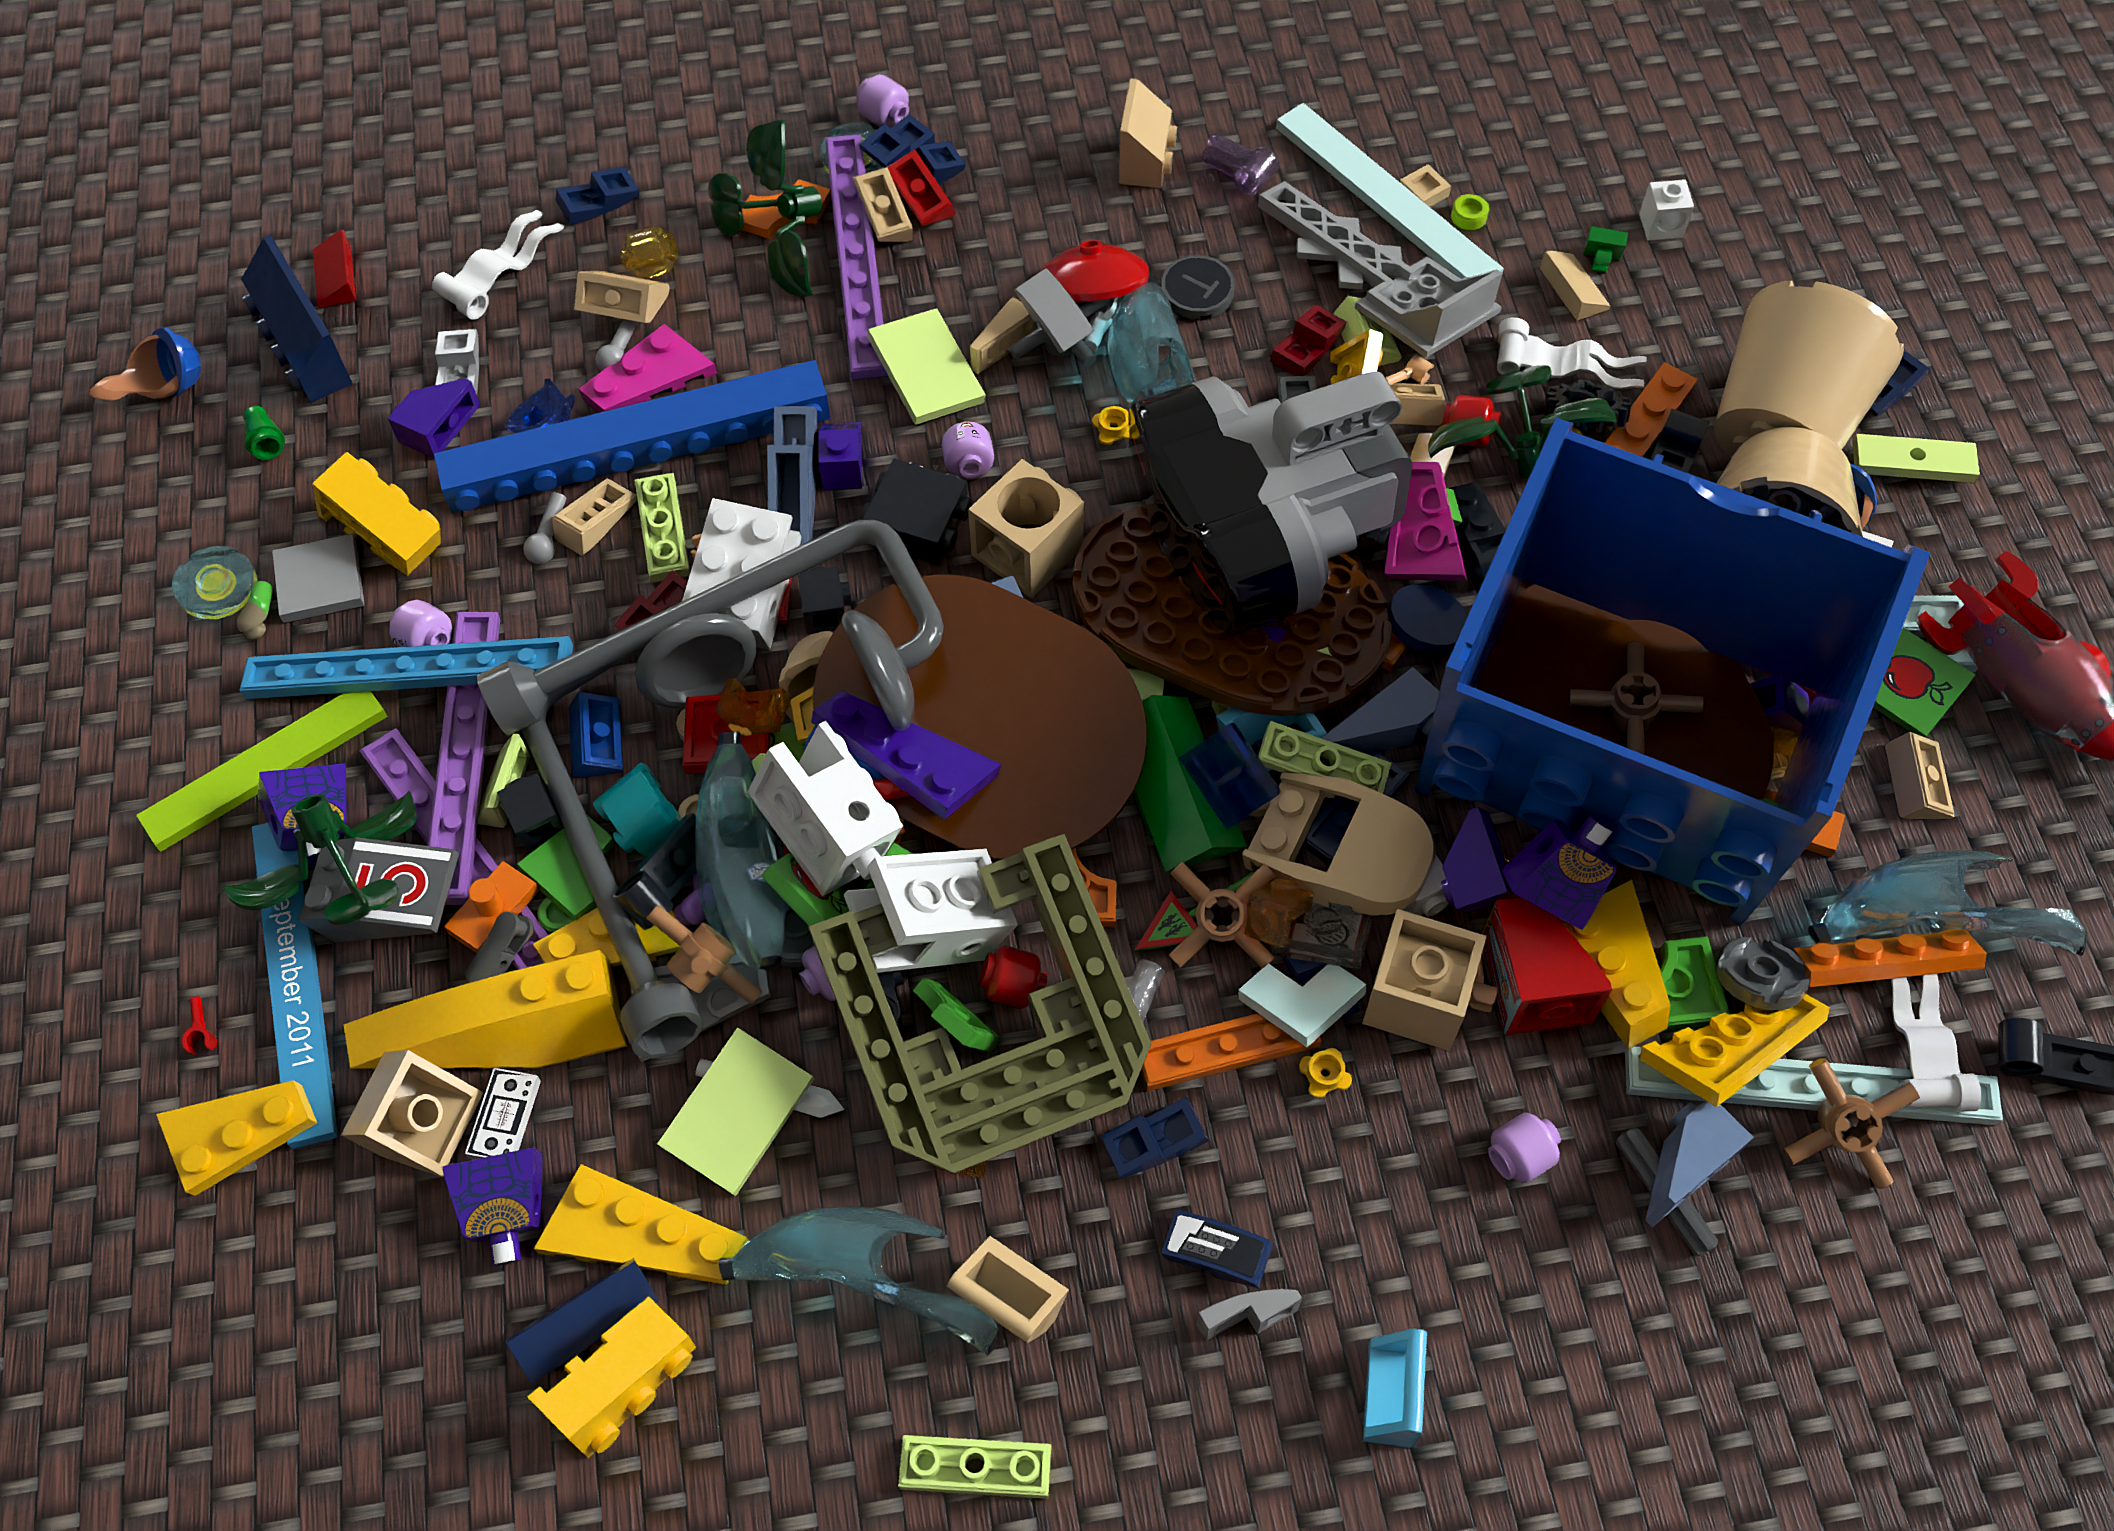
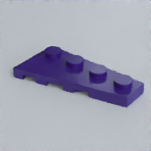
M843 690L813 710L811 719L813 725L817 727L820 723L826 721L832 730L844 739L850 752L944 820L999 774L1000 763L912 722L905 731L895 730L883 709Z

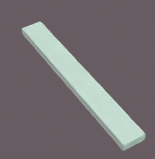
M1304 103L1277 119V130L1436 263L1460 279L1493 270L1503 273L1504 268Z
M1642 1047L1626 1049V1095L1706 1101L1641 1061ZM1778 1059L1723 1103L1818 1111L1822 1102L1827 1098L1809 1068V1065L1814 1061ZM1829 1063L1845 1094L1858 1095L1869 1102L1904 1085L1906 1079H1913L1911 1069ZM1976 1075L1981 1088V1104L1978 1111H1955L1953 1107L1905 1106L1888 1116L1997 1126L2003 1121L1998 1078L1996 1076Z

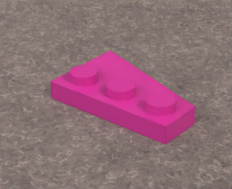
M663 324L626 352L619 362L609 365L579 388L582 399L601 413L649 401L651 395L671 388L674 392L686 387L685 381L699 375L707 378L717 374L715 363L667 325Z
M1412 462L1406 511L1403 518L1397 524L1390 527L1384 574L1389 580L1467 581L1442 468L1438 462Z

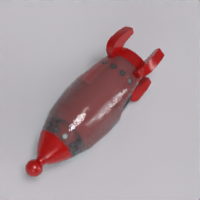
M2004 551L1997 557L1995 561L2008 575L2011 584L2002 579L1985 597L1973 585L1969 586L1961 577L1948 586L1964 603L1948 621L1951 628L1943 627L1926 611L1917 617L1915 621L1919 629L1934 648L1946 655H1955L1965 649L1978 669L2019 715L2043 734L2081 753L2103 760L2114 761V684L2110 680L2111 669L2109 661L2100 649L2093 644L2078 641L2051 614L2031 600L2038 591V577L2019 558L2008 551Z

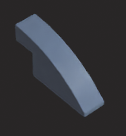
M774 406V445H767L768 510L792 515L793 519L790 530L800 532L802 537L800 545L813 538L817 465V408L813 406Z

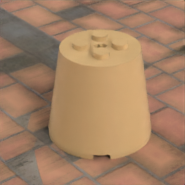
M1783 281L1763 288L1752 298L1745 314L1714 424V435L1718 444L1732 458L1744 442L1758 433L1773 428L1800 427L1826 436L1842 450L1899 366L1904 353V343H1899L1895 335L1898 327L1874 303L1852 291L1835 285L1815 281L1813 288L1794 287L1792 281Z
M1780 427L1758 433L1738 448L1716 483L1807 517L1812 510L1818 511L1823 516L1821 522L1863 537L1850 463L1836 443L1816 431L1800 427Z

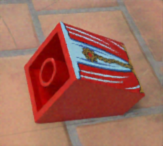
M1510 894L1497 900L1482 935L1486 936L1483 950L1492 986L1497 987L1496 1002L1504 1034L1511 1035L1593 1024L1612 991L1610 980L1557 916L1516 894Z

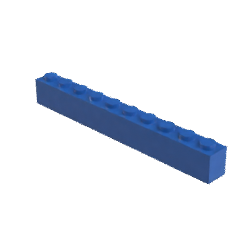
M816 360L434 453L442 493L451 513L774 434V406H813L817 408V423L831 418L823 381Z

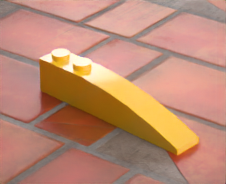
M600 950L467 983L344 1024L350 1068L353 1070L376 1069L383 1053L391 1051L409 1050L441 1069H493L499 1067L539 1069L627 1047L625 1031L620 1021L621 1011L611 961Z

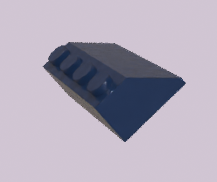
M271 235L264 237L241 278L248 292L242 298L252 317L260 314L261 319L257 320L256 323L266 341L275 340L276 343L270 347L280 366L282 367L287 364L290 366V369L286 370L285 373L295 392L303 389L310 403L353 383L328 330Z

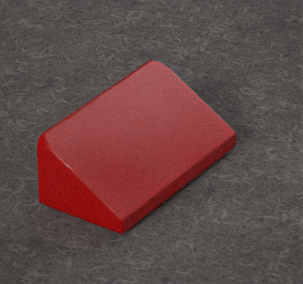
M915 149L887 167L896 188L922 226L956 215L952 203Z
M340 230L313 249L317 304L319 308L356 301L351 246L344 230Z

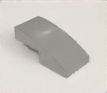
M1047 268L1014 289L1033 321L1041 323L1059 353L1066 351L1094 331L1077 304Z
M477 329L439 332L435 350L438 364L435 385L466 378L472 382L477 395L479 378Z
M1289 1289L1262 1290L1246 1293L1221 1301L1200 1311L1196 1325L1206 1341L1245 1318H1248L1256 1333L1259 1334L1297 1312L1302 1297L1298 1290Z

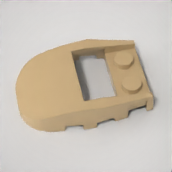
M1282 772L1280 776L1281 783L1248 850L1244 849L1242 853L1246 869L1253 872L1255 866L1261 867L1263 864H1266L1276 875L1274 878L1276 884L1290 891L1292 888L1310 896L1314 903L1329 907L1330 903L1351 906L1353 912L1377 916L1396 913L1397 909L1403 910L1418 897L1433 866L1436 846L1427 824L1417 812L1391 797L1346 778ZM1337 795L1359 803L1327 872L1294 862L1325 797L1335 799Z

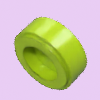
M1473 194L1462 195L1453 203L1451 220L1461 229L1477 230L1483 227L1487 221L1489 205L1480 196Z

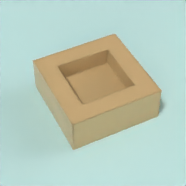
M1429 164L1400 179V183L1429 207L1449 197L1451 185Z

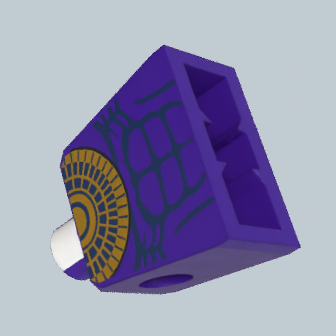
M345 763L259 772L258 800L280 850H298L297 839L293 831L299 828L291 812V808L294 804L309 796L324 794L332 810L338 811L342 821L346 824ZM339 830L338 840L344 839V834ZM306 842L308 866H316L321 848H314L312 843Z
M1590 814L1577 832L1557 821L1551 822L1502 869V873L1514 894L1583 930L1616 872V865L1602 847L1614 829L1595 814Z
M533 1147L442 1166L443 1175L465 1240L471 1242L489 1240L492 1266L521 1261L518 1233L540 1229L543 1158L542 1152Z

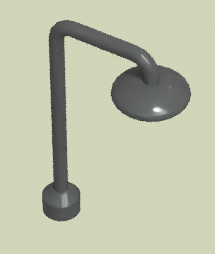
M857 520L831 530L537 671L508 660L478 674L477 682L495 721L507 736H510L540 721L548 699V693L645 648L658 633L669 625L698 614L718 613L848 550L861 545H873L878 548L918 626L917 632L910 640L895 647L888 634L876 621L856 610H849L844 613L841 619L842 626L891 726L897 731H905L911 725L915 705L914 690L907 671L930 658L941 643L944 625L941 612L900 536L888 524L877 520Z
M707 613L684 618L666 627L645 646L635 670L637 687L642 695L653 704L670 709H685L686 697L727 694L737 687L751 669L756 656V639L751 629L744 622L727 614ZM634 652L548 693V699L540 721L522 729V733L634 991L621 1010V1024L636 1055L643 1058H658L675 1053L690 1044L701 1032L703 1026L702 1019L689 990L685 986L658 980L631 916L613 897L618 886L546 724V714L555 702L636 653Z

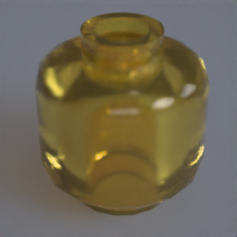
M652 225L632 231L626 236L625 248L621 249V258L627 270H633L639 278L648 279L670 272L674 267L675 260L679 259V251L675 238L670 231H664L662 227Z

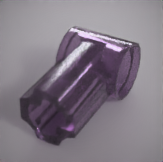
M1216 133L1208 140L1207 146L1203 151L1202 162L1233 177L1237 188L1248 195L1257 194L1279 168L1276 156L1267 148L1256 147L1251 151Z

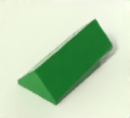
M1151 695L1143 700L1142 704L1147 727L1146 751L1140 778L1133 795L1148 837L1153 839L1165 874L1171 873L1181 862L1190 867L1246 849V842L1188 697Z

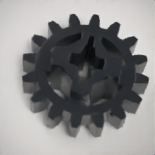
M1577 380V382H1573V386L1562 383L1559 385V388L1550 387V391L1546 392L1544 411L1546 416L1554 414V410L1557 407L1567 403L1589 398L1604 399L1615 413L1616 423L1605 421L1573 424L1572 426L1583 431L1584 434H1598V432H1602V428L1615 431L1616 426L1625 427L1626 422L1629 421L1632 403H1629V397L1621 396L1622 392L1614 391L1610 386H1601L1592 383L1590 380Z

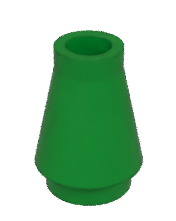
M251 406L247 408L243 413L245 447L247 451L261 460L276 458L283 450L285 444L284 434L267 415L263 407Z

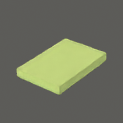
M937 308L868 329V339L915 425L984 403L985 393Z
M737 1027L657 1144L736 1196L814 1081V1077Z

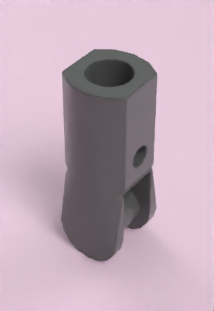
M505 911L497 917L488 938L484 941L464 972V976L470 982H475L504 974L515 958V955L532 936L534 930L533 921L527 916H517L513 912Z

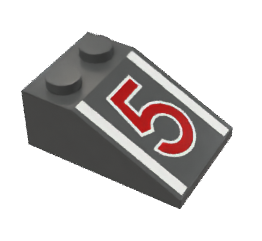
M357 837L337 840L335 843L360 889L378 879H391L398 884L400 896L392 905L377 911L372 910L367 916L344 925H332L327 922L324 916L325 909L333 901L350 894L351 891L328 847L321 848L298 921L334 943L437 933L459 852L448 848Z

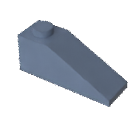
M1412 667L1323 736L1322 739L1365 754H1371L1375 750L1380 752L1412 745L1424 735L1429 736L1439 691ZM1320 757V761L1323 764L1329 763L1326 758Z
M1705 1101L1697 1108L1690 1102L1671 1120L1676 1128L1663 1142L1646 1215V1221L1651 1227H1654L1731 1162L1754 1138L1721 1104L1715 1107Z

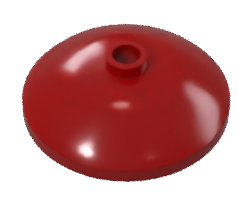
M1099 240L1083 241L1079 246L1063 251L1048 261L1040 270L1041 272L1047 268L1074 301H1098L1124 296L1140 289L1149 280V267L1143 259L1119 246L1102 244Z

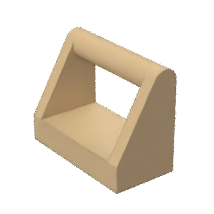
M603 271L578 272L574 310L650 323L668 297L669 284Z
M991 1236L953 1274L947 1284V1288L1026 1343L1045 1333L1054 1323L1069 1289Z

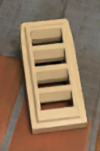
M1012 297L970 345L972 372L976 374L981 373L1010 353L1008 346L1037 329V322L1033 321L1021 301Z
M606 478L552 517L554 538L579 555H584L635 504L637 495ZM608 497L614 502L611 504L608 501L604 500V498Z

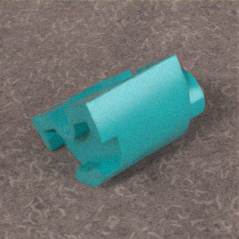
M639 763L593 802V806L606 821H611L617 831L613 833V837L625 852L631 853L636 849L640 854L647 857L675 825L680 822L682 817L674 805L662 794L659 789L661 785L648 765L644 763Z

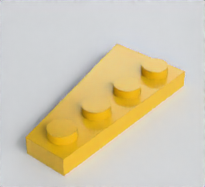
M1805 994L1797 1006L1785 1010H1765L1745 1004L1744 1011L1729 1015L1724 1012L1710 1018L1708 1026L1696 1031L1687 1027L1673 1033V1039L1669 1042L1659 1045L1656 1041L1643 1045L1640 1060L1715 1107H1718L1825 1023L1830 1007Z
M581 1164L534 1249L538 1254L549 1256L557 1254L575 1257L576 1260L591 1263L599 1261L623 1265L634 1258L641 1271L642 1269L666 1272L670 1276L727 1285L729 1280L722 1279L719 1260L720 1258H736L738 1264L749 1241L744 1235Z

